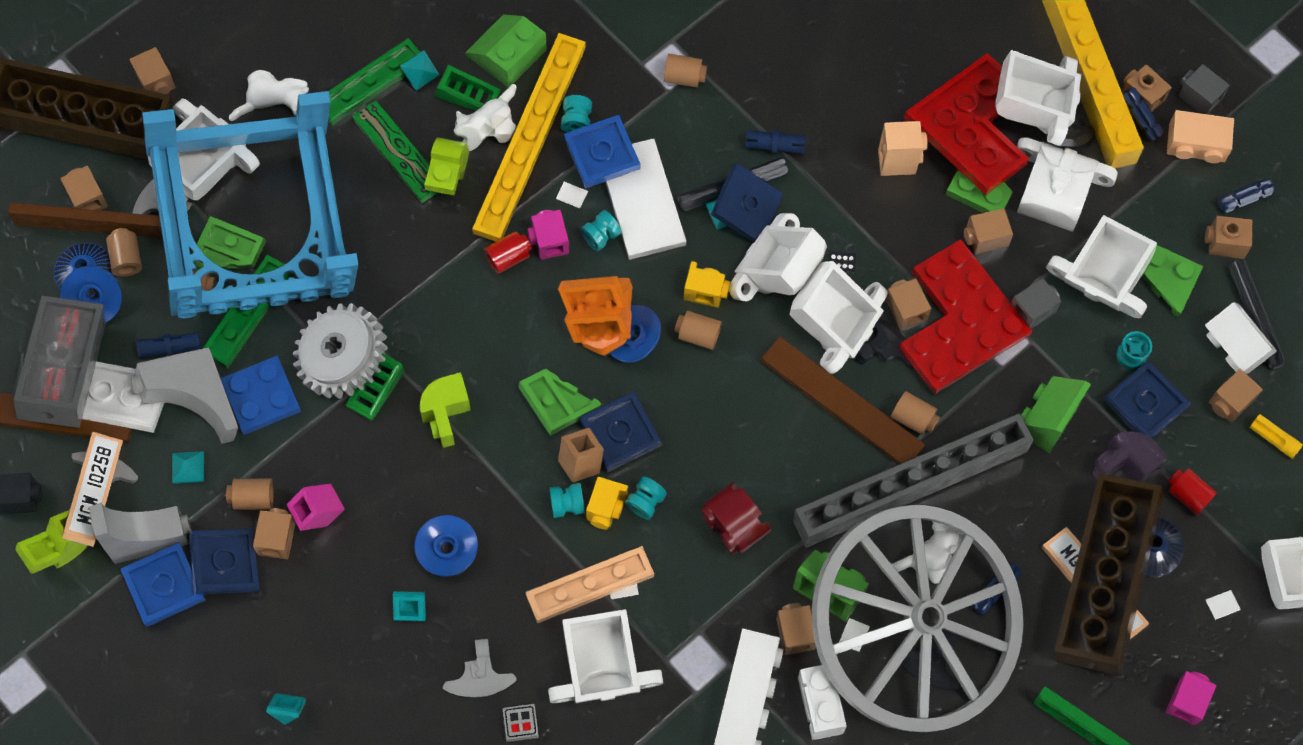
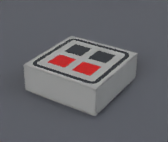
M535 704L503 708L507 742L539 738Z

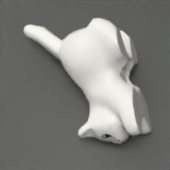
M263 70L254 71L247 78L249 86L246 92V104L234 109L229 115V120L234 121L254 109H262L280 104L291 108L293 114L296 115L298 95L306 94L309 91L307 82L294 78H285L282 81H277L270 72Z
M511 84L498 99L495 98L486 102L480 109L470 115L462 114L459 111L456 112L457 120L454 133L456 136L464 138L463 142L468 143L469 151L476 149L489 136H494L499 143H506L513 137L516 125L512 121L508 102L515 95L517 88L515 84Z
M933 522L932 529L934 530V535L924 542L928 578L932 583L938 584L963 535L943 524ZM914 553L892 563V566L897 572L909 567L915 569Z

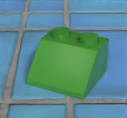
M503 14L465 54L508 88L547 50L546 32L524 16Z
M1053 376L1048 385L1041 383L1033 396V399L1037 401L1033 409L1026 407L1021 415L1034 440L1032 444L1050 454L1091 385L1089 382Z
M814 550L800 566L796 574L793 589L813 601V594L820 570L829 554L827 552L820 553ZM842 566L838 570L834 581L835 584L865 593L869 585L861 573L854 569L847 570ZM831 594L829 612L842 621L847 622L859 602Z

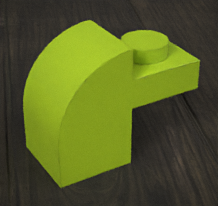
M436 138L431 150V162L424 184L425 190L455 195L458 180H463L469 158L468 143Z
M461 372L433 381L424 390L420 400L423 423L430 422L434 439L440 438L443 448L455 445L448 417L471 411Z
M69 510L51 517L45 532L17 543L15 550L31 574L52 565L60 568L76 558L88 546L62 538Z

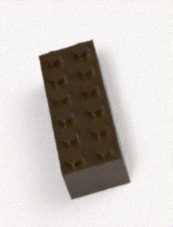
M1 58L0 128L148 160L142 112L173 109L174 106L171 95Z
M1099 473L1054 650L1058 662L1121 676L1164 499L1161 485Z

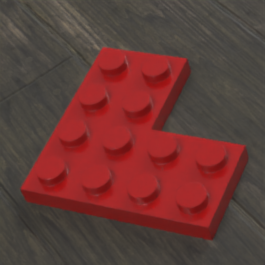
M988 53L908 109L904 115V119L907 122L920 121L921 132H926L927 141L985 195L1025 167L1029 160L1018 147L991 123L1000 116L995 102L1002 66Z
M961 239L913 267L911 273L944 314V317L901 342L899 349L934 395L1031 335V328Z

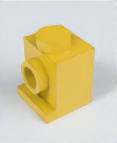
M691 261L684 289V300L719 308L721 298L727 299L731 281L725 280V274H721L712 268L699 269L697 268V262Z
M597 478L586 510V518L588 521H591V525L607 530L611 527L613 518L619 519L624 501L628 496V486L605 478Z

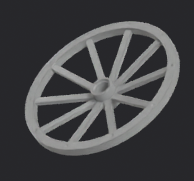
M908 505L883 510L868 516L848 530L828 554L816 581L812 603V629L817 653L828 678L839 694L852 707L872 721L886 727L910 732H932L958 726L981 713L1000 694L1015 668L1020 653L1023 635V608L1018 584L1008 561L998 546L984 531L971 521L952 511L926 505ZM910 519L919 598L867 534L887 523ZM921 519L943 524L963 535L931 597ZM858 542L910 604L909 606L834 583L844 559ZM973 543L989 562L999 583L942 605L941 602ZM1002 593L1006 611L1005 640H999L948 620L947 615ZM835 594L903 615L904 620L833 644L829 627L830 596ZM924 610H926L929 615V621L927 625L923 622L922 614ZM909 629L910 632L866 694L863 695L845 674L836 654ZM942 629L1002 652L992 676L979 693L943 634ZM933 637L970 701L947 714L928 718ZM920 638L917 718H909L891 713L873 702Z

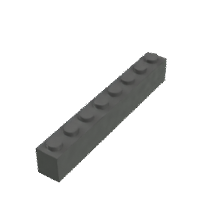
M1016 414L795 509L793 523L807 548L851 529L868 516L883 510L907 505L1025 454L1034 440L1021 415Z

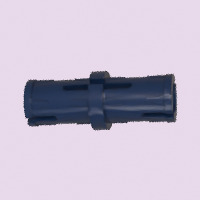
M747 130L746 148L772 150V153L776 154L778 151L804 154L805 145L796 144H805L806 135L780 134L778 130H774V133Z
M199 332L172 336L171 333L164 334V337L136 340L139 359L155 356H172L201 349Z

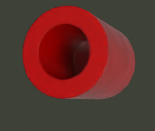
M516 231L484 248L485 255L497 274L530 258L529 251L532 250L526 235H519Z
M1190 468L1185 472L1179 469L1168 481L1172 486L1168 491L1196 516L1218 494Z

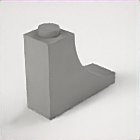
M209 347L137 363L135 374L131 376V383L135 394H140L143 404L163 402L188 408L203 417L213 427L222 444L234 441L238 425Z
M102 503L88 506L95 537L114 564L154 554L178 542L182 546L189 544L187 534L191 531L190 521L187 514L182 515L177 506L145 512L116 511L105 507Z

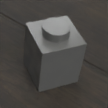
M1202 64L1195 72L1190 70L1182 78L1180 84L1183 87L1178 97L1200 114L1208 115L1224 98L1230 85Z
M1044 278L1015 295L1011 304L1027 325L1033 328L1055 314L1061 300L1056 288L1048 285Z

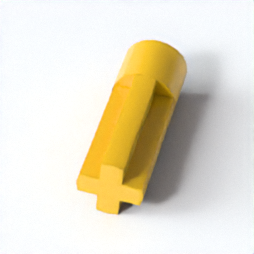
M1261 414L1258 415L1249 427L1291 459L1294 458L1303 446L1301 442L1284 432Z

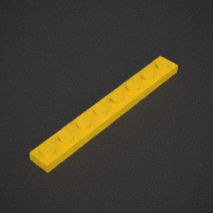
M558 33L472 228L473 234L495 242L504 237L586 48L585 41Z

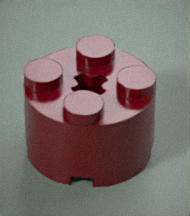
M734 481L703 504L704 508L701 510L704 515L702 517L713 532L717 529L721 532L722 543L732 556L736 553H744L771 532L768 522L762 525L758 520V517L762 515L761 511L741 487L736 489Z

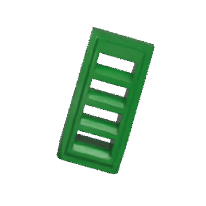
M448 65L434 96L477 111L484 105V103L480 102L483 93L489 94L486 100L488 102L495 98L497 99L501 89ZM450 81L456 83L453 89L448 87ZM461 85L467 87L464 94L459 92ZM472 89L478 91L475 99L469 97Z
M381 353V355L386 360L385 362H379L378 367H383L390 371V375L381 370L380 373L374 372L371 377L374 378L375 376L384 381L385 384L382 386L375 381L372 383L367 381L363 384L364 390L354 389L353 395L350 396L346 403V408L371 422L405 373L404 367L400 362L384 353ZM369 387L378 392V396L376 397L365 391L366 388ZM362 397L373 403V405L369 408L358 400Z

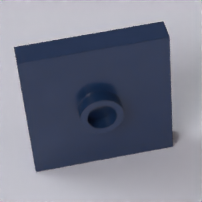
M739 163L732 165L710 215L754 243L766 225L770 226L783 193Z
M1149 360L1103 399L1145 444L1191 405Z
M634 391L579 417L583 429L590 428L603 447L602 464L607 472L662 446L659 435Z
M254 529L190 531L189 541L194 594L257 592L259 590L257 558L253 548Z

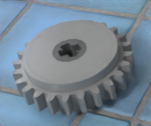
M340 303L337 310L328 306L326 313L317 312L316 319L313 321L309 319L307 321L309 326L306 330H300L302 334L301 340L295 341V344L299 346V350L293 352V355L299 360L293 363V365L299 370L297 376L303 380V384L317 395L323 394L327 398L335 395L338 399H341L343 392L352 396L354 389L364 390L363 384L365 382L372 383L374 381L371 377L374 372L380 373L379 362H385L386 360L381 353L388 350V347L382 341L387 338V335L381 331L384 327L377 321V318L361 306L357 308L350 303L346 308Z

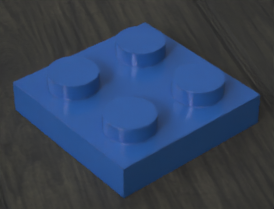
M619 115L564 134V140L585 189L640 170V161Z
M278 355L220 378L243 435L301 412Z
M180 542L121 568V572L146 628L205 601L203 594H194L192 568Z

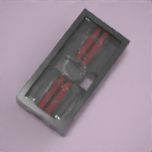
M41 296L13 400L17 419L80 428L106 325L103 304Z

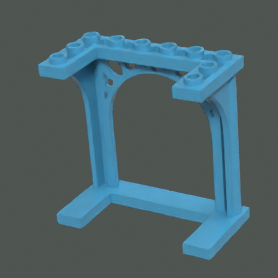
M329 91L299 94L296 117L176 131L174 109L142 112L146 154L151 157L169 275L168 291L171 316L178 315V318L184 319L194 317L198 312L209 311V314L225 313L228 308L240 307V310H251L257 308L258 304L270 303L271 306H281L287 304L288 300L301 299L302 302H311L319 299V296L331 295L332 298H340L349 295V292H353L358 270L357 254H346L344 249L325 138L330 110ZM298 138L311 215L310 231L304 246L290 262L267 273L239 274L214 264L198 248L190 231L178 152ZM313 246H318L317 254L321 253L322 258L309 253V249ZM304 260L313 262L319 269L318 275L310 277L303 274L299 269V263ZM198 261L203 263L204 267L199 269L196 272V274L193 275L192 270H196V267L193 262ZM293 272L298 279L289 277L288 280H285L283 276L286 273ZM208 273H216L219 276L217 285L209 291L203 290L201 288V279ZM263 279L265 283L257 284L256 281ZM233 280L237 283L236 287L230 285L223 289L226 281Z

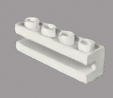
M742 628L714 745H761L762 741L756 740L758 728L765 729L769 710L763 709L766 697H773L777 680L771 678L773 666L780 667L784 650L778 648L779 637Z

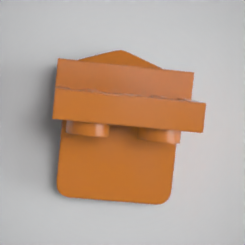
M611 276L561 281L558 290L568 312L565 317V323L574 343H581L583 347L605 356L623 346L627 339H630L633 287L629 278Z

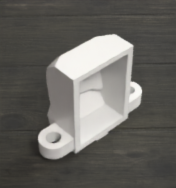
M1011 50L1003 61L995 102L998 114L1006 119L1037 126L1041 131L1048 134L1047 142L1060 146L1066 137L1068 127L1075 121L1076 107L1080 102L1081 93H1079L1081 74L1076 73L1078 60L1065 56L1060 65L1056 66Z
M182 98L173 106L175 114L183 121L176 128V131L229 125L222 118L218 119L202 105L196 108L186 99ZM246 144L178 152L184 195L192 200L202 198L230 168H234L237 165L246 173L251 174L260 165L257 157L246 148ZM148 156L149 165L152 167L151 157Z
M1020 138L1016 147L1029 158L1028 161L1034 163L1017 213L1073 232L1091 183L1103 187H1112L1115 184L1118 172L1109 165L1077 154L1075 150L1066 147L1062 149L1030 138Z
M781 213L777 215L770 226L766 225L757 240L752 243L745 257L734 271L736 275L729 286L730 295L735 300L749 301L757 291L764 294L772 292L786 295L796 294L805 286L822 261L827 248L825 240L813 228L800 227L799 219L795 214ZM742 285L744 286L743 293L741 292Z
M1103 215L1074 263L1062 257L1053 256L1046 268L1052 275L1083 292L1089 299L1095 302L1100 301L1131 317L1141 318L1147 305L1140 298L1130 293L1155 253L1157 242Z
M833 261L821 262L805 286L800 289L792 302L790 316L821 343L822 348L826 350L821 358L820 365L830 374L840 370L848 358H854L863 343L868 341L873 333V327L884 311L880 306L887 297L888 291L879 282L870 284L863 291Z
M1303 537L1266 542L1261 547L1262 562L1275 607L1277 609L1303 607Z
M626 609L562 620L572 684L548 689L550 703L575 700V703L599 699L601 701L613 700L616 696L640 693V689L663 684L661 670L637 673Z

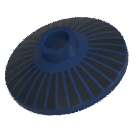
M1160 517L1154 536L1160 542V547L1152 546L1146 576L1158 577L1172 572L1181 562L1184 553V543L1181 534L1173 524Z

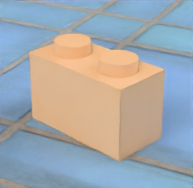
M1176 110L1169 123L1167 154L1175 155L1180 159L1196 158L1203 159L1209 163H1225L1232 151L1234 118Z
M920 121L884 123L878 148L881 176L916 174L918 164L923 163V150L927 149L926 132H921Z

